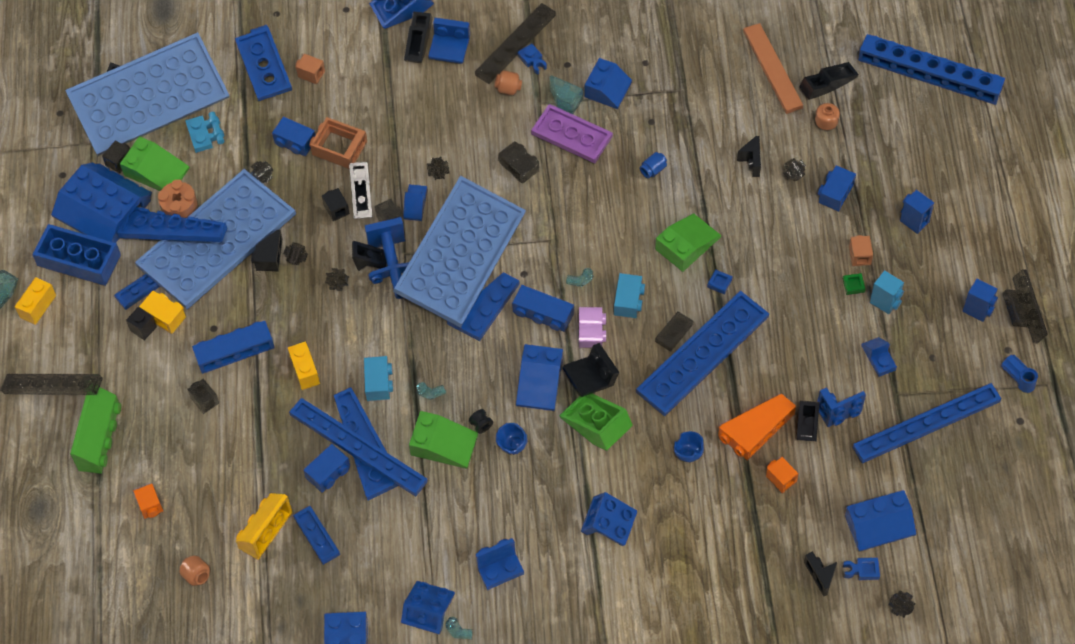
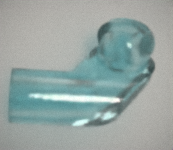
M585 268L583 274L579 277L568 275L566 284L574 286L586 285L594 277L593 270Z
M456 617L448 618L446 629L453 638L472 640L473 629H462Z

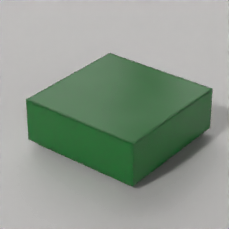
M862 273L843 276L846 295L865 293L866 289Z

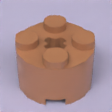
M181 180L172 181V183L164 186L158 193L161 211L165 212L166 215L179 214L180 217L187 218L198 209L195 191L189 184Z

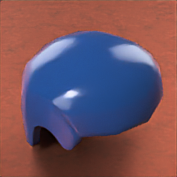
M506 423L496 433L497 445L507 454L515 455L520 453L528 442L526 432L517 423Z
M693 431L681 433L679 440L674 443L675 456L684 462L698 460L704 453L703 437Z

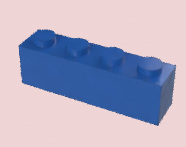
M265 320L255 322L245 328L235 329L233 332L225 335H218L208 341H201L192 346L202 374L275 348Z

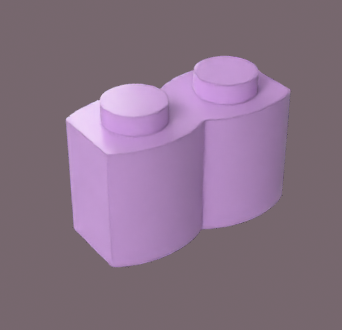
M579 307V348H592L597 343L602 345V342H606V330H602V325H606V313H602V307Z

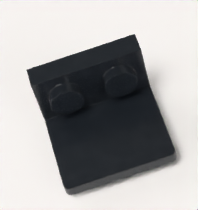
M600 343L593 345L588 357L565 364L562 368L581 397L614 386L619 374L618 369Z

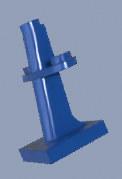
M401 217L364 225L368 245L377 248L382 247L387 267L370 272L368 275L369 280L374 284H378L384 278L390 276L393 290L402 276L401 273L405 271L409 262L398 263L394 247L396 243L405 242ZM394 293V294H395V297H396L397 299H402V298H404V297H402V296H400V295Z

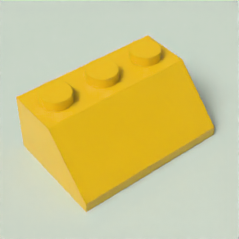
M270 493L267 498L261 501L256 514L250 516L248 525L237 534L236 543L240 550L257 560L260 559L293 513L287 495Z

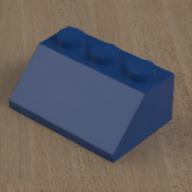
M904 490L853 504L846 508L845 518L859 552L916 535L912 507Z

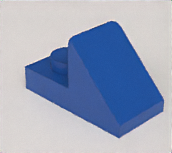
M409 184L408 192H405L403 219L422 221L428 191L427 186Z
M880 337L861 344L878 377L896 371L897 368L888 352L889 342Z

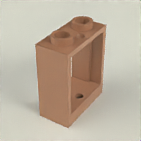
M326 117L325 121L319 125L316 136L312 137L309 146L311 147L312 155L349 169V163L356 162L367 143L366 131ZM330 132L352 140L344 155L322 147Z

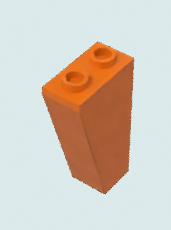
M780 394L722 424L719 427V439L725 445H730L739 457H744L748 461L795 415L796 405L783 394Z

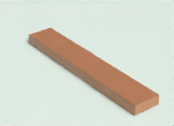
M761 24L744 28L743 33L785 113L788 114L803 109V104Z

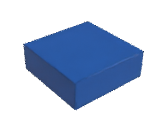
M715 269L707 284V288L725 295L733 276Z

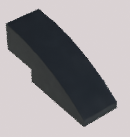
M413 12L404 61L422 63L433 17L431 13Z
M850 62L821 68L818 74L804 77L799 87L808 100L842 87L857 78L859 74Z

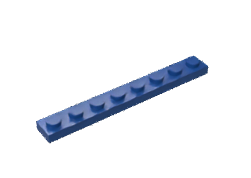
M990 383L854 443L853 449L860 461L865 463L1000 403L1002 398L993 384Z
M300 398L290 410V416L415 497L428 482L426 477L303 398Z

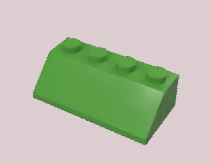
M90 383L70 455L78 471L102 474L103 467L107 465V451L112 446L111 436L112 432L116 430V416L120 414L121 403H119L115 394Z

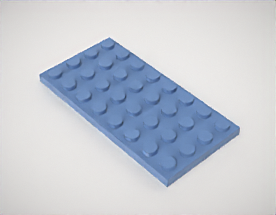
M198 32L65 90L97 156L230 97Z
M243 169L189 215L198 219L226 223L227 231L222 242L160 240L141 256L135 264L184 308L188 309L254 252L259 242L274 231L279 230L296 215V212L253 175Z
M460 176L393 292L461 328L526 210Z

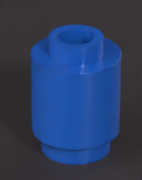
M655 152L642 162V166L639 169L643 176L649 179L667 167V159L662 153Z

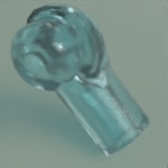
M424 382L417 385V393L430 400L446 394L443 385L433 389L427 387Z

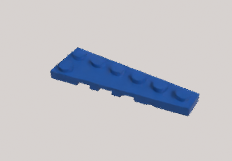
M136 207L119 227L117 235L119 238L222 242L227 226L223 222L198 219L190 216L183 218L179 214L166 215L162 211L155 213L150 212L146 208Z
M350 387L335 394L334 399L342 424L387 452L353 389ZM353 457L368 501L398 486Z

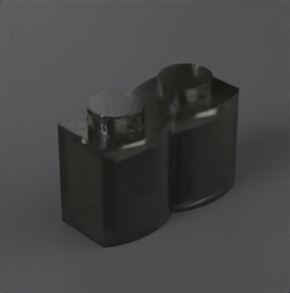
M514 141L498 153L500 164L522 184L539 172L538 159L534 155L531 156L527 153L526 148L522 144Z

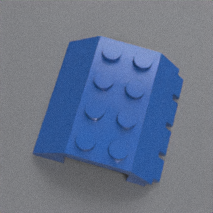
M87 163L81 165L59 190L51 215L82 234L116 243L120 239L117 235L119 227L139 203L142 208H145L150 203L152 192L142 186L139 187L138 184L127 178L124 179V176L113 170L110 171L109 168L100 163Z

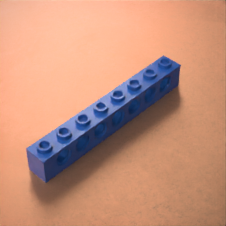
M870 34L866 35L858 61L994 105L997 104L1005 82V78L997 74H991L981 69L966 66L963 63H957Z

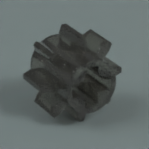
M442 157L432 158L431 163H427L428 176H433L435 180L445 179V174L450 173L448 161H444Z
M790 159L784 164L783 174L787 180L791 178V180L797 181L805 175L806 165L802 160Z
M256 161L251 166L253 170L250 174L260 182L267 183L273 178L271 175L273 168L268 162Z
M295 242L286 246L283 253L287 257L286 261L293 265H299L302 261L305 262L308 256L305 246Z
M332 268L331 273H326L325 283L330 286V290L342 291L343 286H348L349 276L344 273L345 269L338 270V268Z
M901 590L892 595L888 604L893 608L891 612L903 618L911 614L916 604L911 600L913 596Z

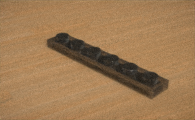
M541 3L475 71V76L490 84L497 74H500L518 55V51L525 48L556 16V11Z
M7 374L0 391L4 394L97 395L103 377L99 374Z

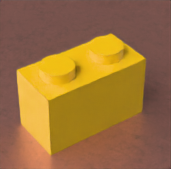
M37 277L34 278L14 306L20 318L34 325L37 324L56 297L52 284Z
M152 291L139 306L153 316L156 325L171 334L186 318L183 310L184 307L178 302L170 301L163 293Z
M306 341L287 347L301 389L304 390L319 385L318 373Z

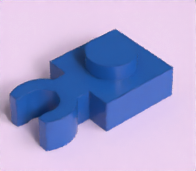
M533 44L518 51V57L527 67L533 66L535 74H539L538 67H543L544 70L547 69L546 62L542 60V54Z
M858 558L857 564L851 561L843 563V568L848 567L852 570L845 572L844 578H852L854 575H858L859 580L880 579L878 558Z

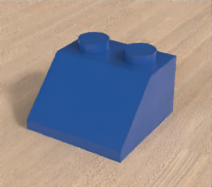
M599 58L585 83V98L618 109L632 83V79L616 63Z

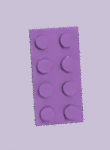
M551 104L547 106L531 130L532 135L592 163H596L613 137L612 132Z

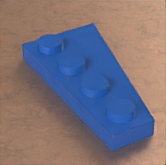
M503 272L481 291L461 328L447 321V325L480 341L519 286V280Z

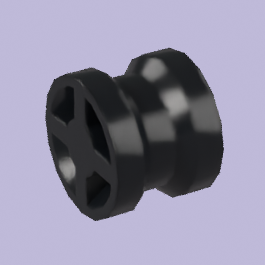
M484 409L477 410L469 418V423L475 426V430L479 434L486 432L493 425V420L486 416L487 413Z

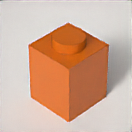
M781 457L777 461L773 460L767 466L766 477L783 493L797 482L799 473Z
M152 483L134 490L144 519L148 517L153 518L163 512Z

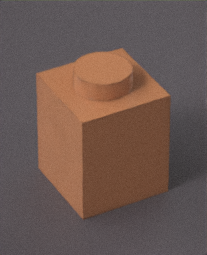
M304 54L295 66L299 78L314 84L319 82L325 72L323 60Z
M858 235L851 237L849 250L852 266L871 265L873 252L870 236Z

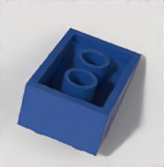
M373 0L369 4L382 27L386 29L411 19L414 11L425 12L434 2L432 0Z
M524 345L516 406L555 411L563 365V349Z

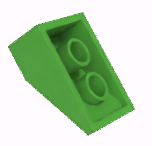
M140 136L120 163L124 176L158 191H161L164 186L172 183L174 180H182L190 168L156 143Z
M693 213L670 225L657 236L655 250L684 272L718 241L721 235Z
M589 394L584 397L579 396L559 415L562 420L589 442L606 451L633 426L625 408L595 394Z
M420 411L409 443L411 456L467 469L478 433L440 415Z

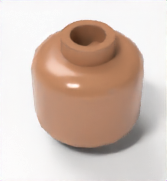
M501 71L500 74H497L495 88H497L499 93L515 95L517 90H521L522 80H519L518 73Z
M831 103L820 105L816 111V125L822 130L834 129L839 122V109Z
M194 555L183 560L179 572L190 585L197 586L204 584L208 580L210 567L199 556Z

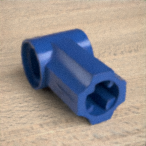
M1015 355L1008 356L1001 364V367L1018 383V388L1022 392H1032L1037 383L1038 373L1034 369L1028 368Z

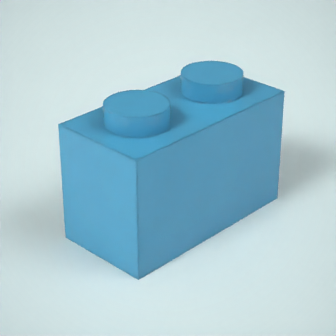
M884 270L873 285L870 303L887 314H890L893 309L897 310L902 302L900 298L904 293L902 290L904 282Z
M619 274L614 303L615 316L637 318V312H641L643 300H640V295H644L645 292L642 276Z
M387 356L364 358L365 394L367 401L390 399V392H393V380H389V375H393L392 363H388Z

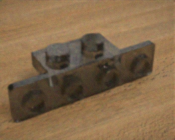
M1022 269L1012 278L1016 290L1006 289L1002 294L1012 325L1028 327L1033 343L1037 344L1048 333L1027 270Z

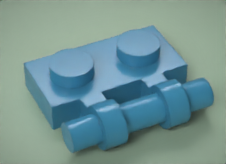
M210 112L208 114L209 119L204 121L203 115L185 120L195 153L213 148V141L217 140L218 144L224 143V132L220 129V120L215 112ZM213 128V133H208L207 129Z

